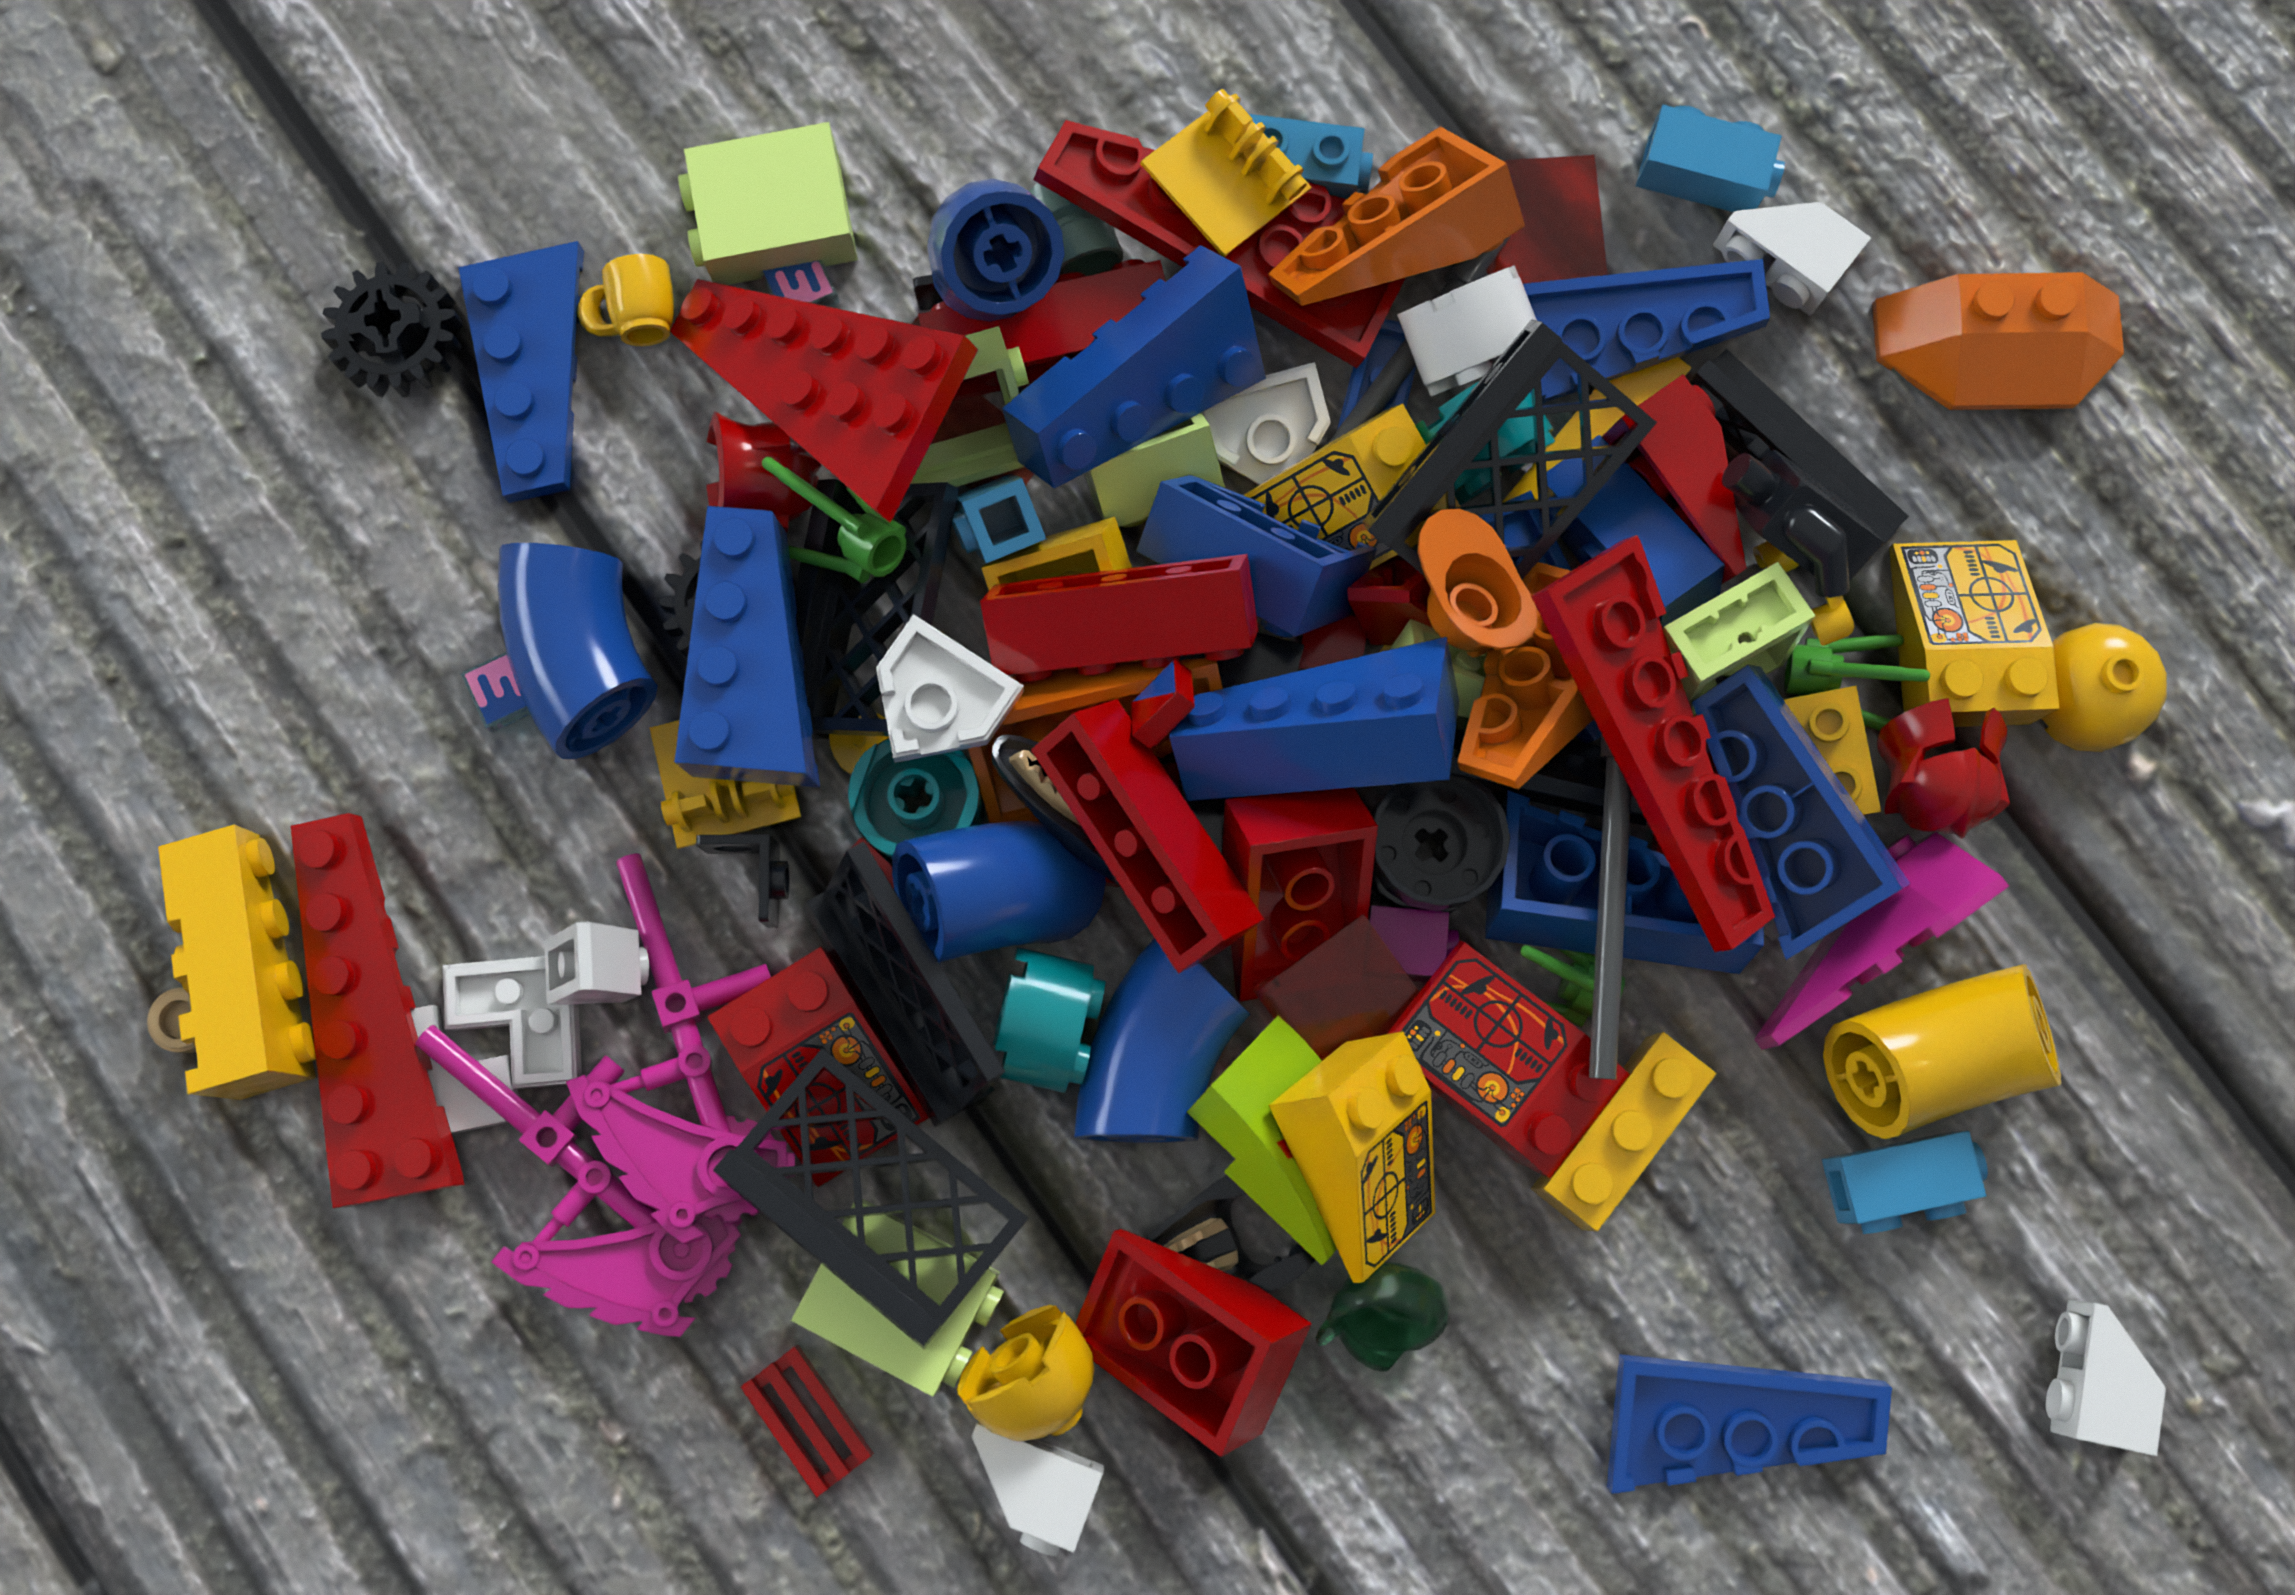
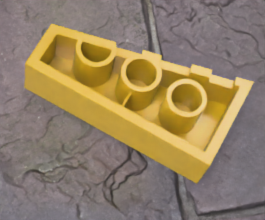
M234 824L158 846L167 923L173 931L182 933L183 944L177 946L174 954L171 955L173 976L175 980L181 983L184 990L190 996V1012L178 1016L181 1041L185 1044L194 1043L198 1068L185 1071L187 1093L189 1095L243 1100L316 1078L312 1061L316 1060L313 1030L307 1022L303 1023L298 998L302 997L304 993L303 981L296 964L288 959L283 936H287L289 933V922L283 905L278 899H274L269 875L274 874L275 863L267 842L260 838L259 834Z

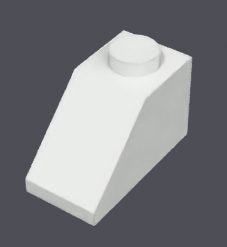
M576 922L544 941L547 1005L623 1003L640 996L641 986H645L648 981L649 958L647 950L644 947H639L638 930L593 922Z
M978 1421L973 1431L972 1439L1010 1528L1022 1532L1020 1542L1035 1551L1050 1556H1058L1060 1548L1074 1553L1102 1478L1104 1465L1039 1439L1020 1442L991 1433Z

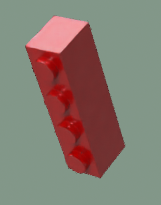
M1130 259L1117 263L1110 271L1089 276L1079 272L1063 274L1058 277L1044 298L1010 318L989 322L966 318L948 307L944 301L934 305L928 312L919 313L918 316L920 325L923 327L960 335H969L999 326L1006 349L1019 346L1029 384H1032L1063 357L1066 356L1072 360L1088 347L1094 340L1092 333L1108 320L1112 319L1118 322L1143 301L1140 294L1158 279L1165 282L1166 280L1161 260L1145 263L1141 259ZM996 371L964 379L953 401L1001 391Z
M1248 554L994 584L980 600L992 666L1006 675L1015 674V679L1018 682L1042 680L1054 674L1053 670L1077 667L1078 673L1081 675L1101 674L1115 669L1116 663L1137 660L1141 661L1142 667L1158 668L1167 666L1174 658L1179 661V656L1204 653L1205 659L1210 661L1228 660L1241 656L1244 653V648H1251L1259 630Z
M1118 699L1072 713L1031 749L1178 974L1220 953L1265 920L1153 751L1132 736V720Z

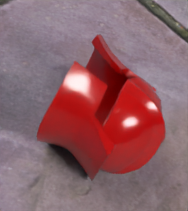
M714 411L706 442L717 446L719 481L706 484L709 506L772 511L785 532L788 533L789 522L800 517L813 504L762 467V460L765 457H771L814 488H816L817 481L819 480L816 473L820 470L821 463L773 421L746 424Z
M1949 698L1928 702L1890 720L1881 728L1877 739L1878 753L1891 772L1890 788L1884 807L1885 815L1900 813L1904 822L1911 828L1930 833L1955 834L1963 839L1969 830L2004 811L2010 805L2000 765V755L2006 743L2008 731L2002 715L1994 707L1986 712L1981 728L1979 751L1976 748L1937 755L1925 760L1926 751L1934 747L1953 743L1955 740Z

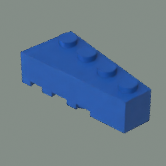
M1202 245L1198 246L1183 259L1186 263L1183 269L1167 282L1158 279L1142 292L1140 296L1143 301L1121 320L1115 322L1110 319L1092 333L1094 340L1072 360L1066 356L1063 357L1002 407L1018 462L1055 489L1266 379L1240 265Z
M707 506L674 762L692 777L820 788L818 766L815 763L811 735L813 734L811 713L807 705L803 671H805L803 651L799 643L797 629V607L787 533L772 511Z
M1447 637L1194 695L1195 707L1171 730L1169 735L1187 801L1449 780L1459 697Z
M1746 665L1692 702L1696 714H1703L1711 736V738L1706 739L1718 774L1725 777L1736 806L1738 822L1747 836L1775 915L1773 919L1779 933L1778 940L1786 960L1911 884L1760 666Z
M1508 790L1501 803V807L1505 811L1510 843L1506 864L1487 891L1485 939L1595 954L1602 831L1585 826V818L1560 810L1559 814L1556 815L1529 805L1530 798ZM1629 835L1623 958L1740 974L1764 946V926L1733 950L1714 952L1665 855L1648 849L1647 841Z

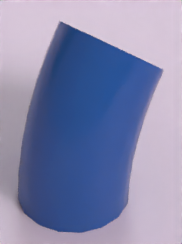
M994 178L970 182L947 196L932 218L927 243L934 288L946 305L966 318L988 322L1013 317L1044 298L1059 277L1065 255L1062 230L1050 209L1041 200L1018 184Z
M544 543L504 544L499 548L497 587L500 623L507 657L519 692L536 726L555 754L561 759H578L593 754L613 743L630 730L648 711L657 694L658 685L645 668L628 628L622 591L623 562L605 553L571 546Z
M1040 821L990 823L904 840L896 845L892 860L894 891L938 963L1000 948L1028 944H1048L1071 939L1092 922L1102 905L1106 885L1103 875L1071 854Z
M1155 938L1137 957L1116 988L1093 1038L1085 1077L1082 1085H1080L1078 1094L1075 1139L1132 1143H1173L1198 1140L1200 1124L1187 1111L1206 1091L1212 1071L1222 1051L1238 1028L1251 1015L1201 963L1178 974Z

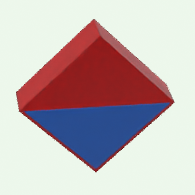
M1175 658L1131 702L1132 736L1150 749L1153 746L1155 747L1195 707L1192 671Z

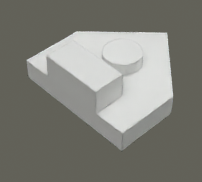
M1315 362L1265 375L1266 379L1201 412L1210 425L1220 464L1259 486L1314 452L1331 423Z
M914 614L876 667L895 763L987 745L1024 692L1022 684Z

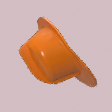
M1459 508L1442 509L1429 517L1419 532L1417 553L1423 572L1431 587L1427 599V612L1433 630L1441 638L1447 637L1448 644L1466 651L1472 658L1484 655L1491 648L1497 650L1517 648L1528 641L1537 626V607L1531 598L1529 590L1521 580L1504 543L1493 527L1478 515Z

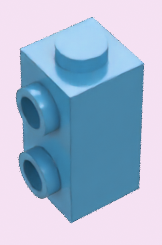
M1662 104L1648 135L1635 186L1731 212L1757 209L1765 196L1774 198L1779 188L1785 168V162L1776 159L1782 135L1767 132L1761 126L1752 122L1738 121L1732 123L1709 117L1701 110L1691 106L1671 107Z
M1249 114L1255 124L1262 122L1266 126L1264 134L1268 138L1275 136L1279 141L1276 147L1286 155L1294 166L1299 164L1304 169L1301 176L1307 182L1325 186L1330 195L1345 199L1349 198L1357 189L1368 190L1373 153L1362 152L1365 128Z
M1010 473L957 496L956 504L959 510L954 512L952 521L956 536L962 549H965L967 554L976 551L977 555L985 563L1046 539L1021 477Z
M1969 1131L1945 1132L1821 1159L1837 1222L1842 1224H1860L1863 1234L1878 1233L1903 1227L1900 1215L1924 1210L1926 1220H1937L1967 1213L1964 1201L1987 1197L1983 1181L1988 1176L1986 1159L1980 1146L1976 1142H1972Z

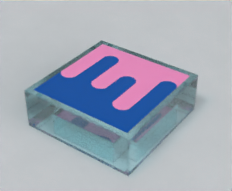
M822 260L760 271L771 295L828 307L840 302Z
M507 652L461 673L485 728L491 733L531 715L519 692Z

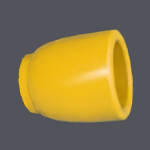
M629 254L608 262L602 269L603 285L589 288L581 296L577 305V317L582 327L588 333L600 337L620 335L621 340L631 346H652L667 340L670 336V328L674 319V298L669 264L664 259L650 254ZM604 299L606 300L612 324H607L602 318L600 306Z

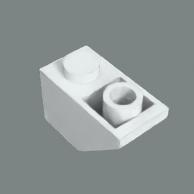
M1813 202L1734 211L1712 246L1722 252L1727 262L1763 259L1766 285L1772 289L1774 296L1784 305L1794 309H1801L1811 316L1854 262L1871 237L1824 203Z
M2068 1300L2067 1310L2059 1317L2055 1330L2056 1347L2061 1352L2057 1378L2053 1379L2050 1383L2046 1395V1412L2051 1419L2050 1432L2157 1456L2166 1387L2109 1306Z

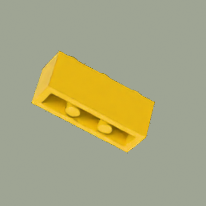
M1665 1032L1648 1036L1643 1040L1623 1067L1630 1074L1553 1176L1549 1179L1540 1175L1531 1187L1533 1192L1581 1230L1598 1232L1717 1074Z

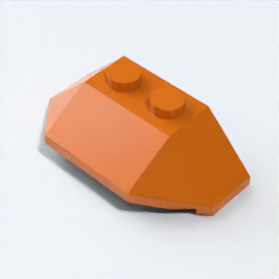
M2083 272L1956 274L1877 298L1872 303L1876 361L1890 371L1895 369L1914 387L1949 410L2073 409L2124 354L2119 296Z

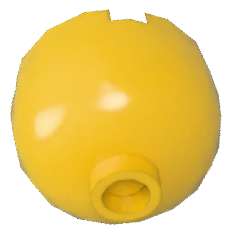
M2094 623L2064 632L2052 642L2060 709L2043 717L2042 720L2049 726L2044 730L2054 740L2078 751L2103 752L2133 741L2159 717L2167 698V674L2158 652L2140 634L2121 625Z
M1046 1305L1026 1312L1001 1328L999 1331L1006 1341L997 1347L991 1355L982 1346L972 1356L963 1370L957 1386L959 1397L964 1401L968 1410L977 1421L991 1433L1017 1442L1044 1438L1049 1434L1059 1436L1070 1430L1082 1415L1083 1410L1081 1407L1089 1396L1095 1370L1092 1352L1081 1332L1065 1311L1062 1313L1057 1306Z

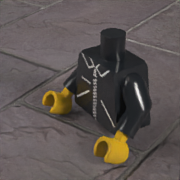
M1778 451L1768 452L1760 462L1748 453L1735 457L1725 469L1722 484L1733 492L1738 511L1751 527L1766 540V542L1753 548V554L1760 568H1768L1779 562L1787 573L1800 565L1813 574L1815 577V593L1818 596L1825 597L1827 602L1811 609L1815 614L1810 624L1813 633L1818 637L1822 646L1849 636L1854 630V621L1843 599V595L1850 591L1849 582L1885 542L1839 493Z

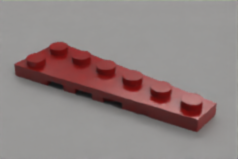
M1638 535L1619 541L1533 594L1531 598L1714 952L1733 950L1775 918L1747 836L1738 822L1736 806L1726 778L1719 774H1714L1706 752V739L1711 738L1703 714L1694 716L1681 682V679L1688 677L1689 674L1681 652L1671 654L1659 620L1660 616L1667 613Z
M346 813L292 825L290 827L332 1208H347L464 1185V1177L444 1106H437L428 1071L433 1070L431 1060L425 1052L415 1045L418 1036L410 1010L415 1009L416 1006L410 986L403 985L395 958V953L399 946L391 918L385 911V897L362 816Z

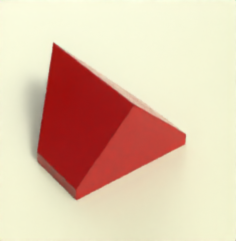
M1394 556L1370 569L1347 588L1348 602L1371 645H1393L1410 619L1433 628L1427 612V599L1431 587L1426 577L1401 556Z

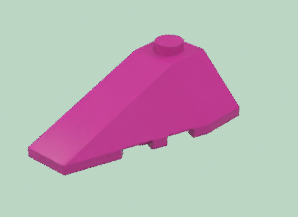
M1937 832L1917 841H1914L1909 833L1886 847V849L1911 884L1823 938L1754 1038L1755 1042L1761 1050L1780 1046L1846 1001L1853 994L1849 987L1857 981L1860 985L1866 984L1903 962L1902 958L1905 954L1901 949L1910 944L1913 948L1934 935L1937 938L2008 888L2007 882L2000 874Z

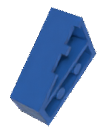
M1600 435L1591 440L1592 447L1609 445ZM1607 455L1592 456L1593 471ZM1582 458L1564 459L1547 471L1548 498L1571 496L1583 484ZM1625 461L1560 535L1581 565L1619 541L1638 535L1667 613L1659 617L1662 629L1664 626L1720 595L1725 564ZM1563 506L1549 507L1550 521Z
M1194 475L1161 481L1138 544L1137 552L1157 562L1156 565L1248 554L1256 614L1261 618L1260 624L1271 633L1282 637H1297L1351 615L1353 609L1348 602L1347 588L1369 571L1377 548L1358 542L1356 549L1349 551L1317 538L1321 526L1303 519L1299 529H1293L1262 513L1265 507L1264 503Z

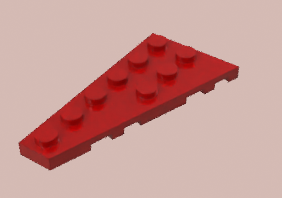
M1065 120L1041 161L1033 178L1034 181L1183 268L1186 266L1183 259L1200 245L1221 255L1140 165L1144 158L1155 151L1154 149L1143 147L1138 138ZM1309 183L1312 188L1224 258L1241 266L1250 307L1353 367L1358 368L1366 358L1406 277L1301 306L1271 283L1268 273L1315 229L1334 226L1345 215L1342 203L1346 200L1345 198L1330 195L1325 186Z
M700 279L696 280L691 292L685 297L681 310L670 329V332L889 523H891L979 350L965 335Z

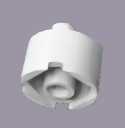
M1515 265L1461 286L1432 301H1426L1397 315L1423 384L1427 386L1430 396L1483 377L1531 319L1536 320Z

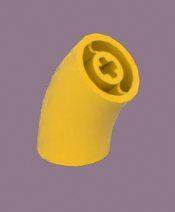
M2026 964L1968 978L1891 1002L1833 1024L1825 1036L1823 1059L1827 1079L1837 1101L1853 1122L1868 1134L1882 1139L1900 1136L1921 1126L1979 1106L2061 1085L2058 1056L2049 1022L2037 986Z

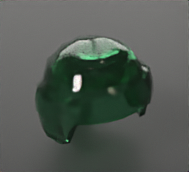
M1384 1262L1363 1283H1353L1350 1275L1347 1277L1341 1290L1334 1296L1331 1312L1327 1315L1326 1321L1320 1326L1315 1339L1318 1346H1323L1339 1335V1339L1347 1351L1357 1361L1370 1369L1387 1372L1405 1352L1420 1350L1433 1343L1442 1335L1448 1323V1299L1442 1285L1419 1268L1394 1262Z

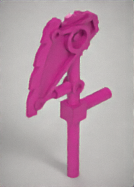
M635 853L618 859L616 864L643 947L648 953L649 966L657 988L651 991L661 1024L665 1034L671 1032L679 1057L641 1069V1075L612 1085L602 1080L589 1084L585 1075L568 1080L566 1084L581 1119L600 1134L591 1137L605 1161L627 1174L618 1178L633 1198L659 1210L651 1213V1216L669 1234L685 1244L707 1237L705 1233L694 1226L697 1218L705 1215L704 1217L710 1220L715 1216H722L724 1222L728 1223L740 1221V1217L744 1213L750 1214L751 1217L759 1213L757 1209L724 1183L713 1171L730 1149L734 1151L756 1126L757 1122L748 1118L744 1122H737L735 1116H726L711 1071L712 1060L709 1052L703 1046L696 1023L702 1022L699 1012L729 1003L766 981L771 976L767 965L763 964L691 988L688 979L682 981L642 856L639 853ZM686 1078L701 1125L648 1106L626 1093L643 1087L650 1091ZM771 1134L755 1151L774 1168L795 1166V1153L787 1152V1142L777 1141Z
M435 1025L429 1026L419 1036L415 1045L523 1135L519 1141L551 1167L556 1163L578 1180L552 1210L551 1214L554 1217L532 1242H522L514 1252L504 1246L491 1263L525 1286L551 1288L543 1296L564 1307L595 1308L589 1316L607 1323L621 1325L643 1321L636 1330L663 1336L681 1337L697 1318L681 1317L679 1306L683 1301L685 1303L693 1302V1298L697 1294L707 1297L718 1289L716 1282L719 1278H727L733 1266L729 1262L728 1257L732 1252H735V1243L742 1237L737 1228L743 1222L741 1217L738 1222L725 1223L722 1216H715L712 1220L705 1218V1215L697 1218L694 1226L705 1233L707 1237L685 1244L681 1243L651 1216V1213L659 1210L635 1200L624 1184L613 1175V1171L608 1165L601 1161H596L575 1143L579 1137L573 1133V1130L580 1124L582 1119L577 1112L571 1095L553 1115L546 1110L540 1114ZM605 1055L586 1078L589 1084L602 1080L612 1085L616 1083L625 1071ZM595 1196L635 1228L628 1231L577 1240L550 1241L563 1225L569 1227Z

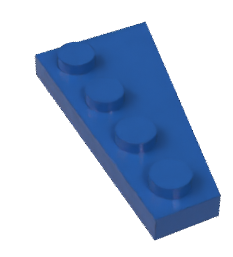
M579 241L458 267L502 495L509 503L570 490L574 413L571 410L573 382H576L578 361L575 355L576 324H580L577 317V305L581 299L578 295L579 273L583 271L584 250Z
M1763 259L1523 284L1536 320L1548 326L1563 339L1562 342L1608 381L1764 328L1770 319ZM1559 358L1541 379L1542 404L1578 392L1577 373Z
M1619 1354L1607 1488L1611 1494L1635 1491V1486L1666 1482L1668 1486L1696 1482V1477L1733 1472L1736 1476L1763 1472L1764 1467L1797 1463L1801 1467L1886 1454L1892 1387L1884 1380Z

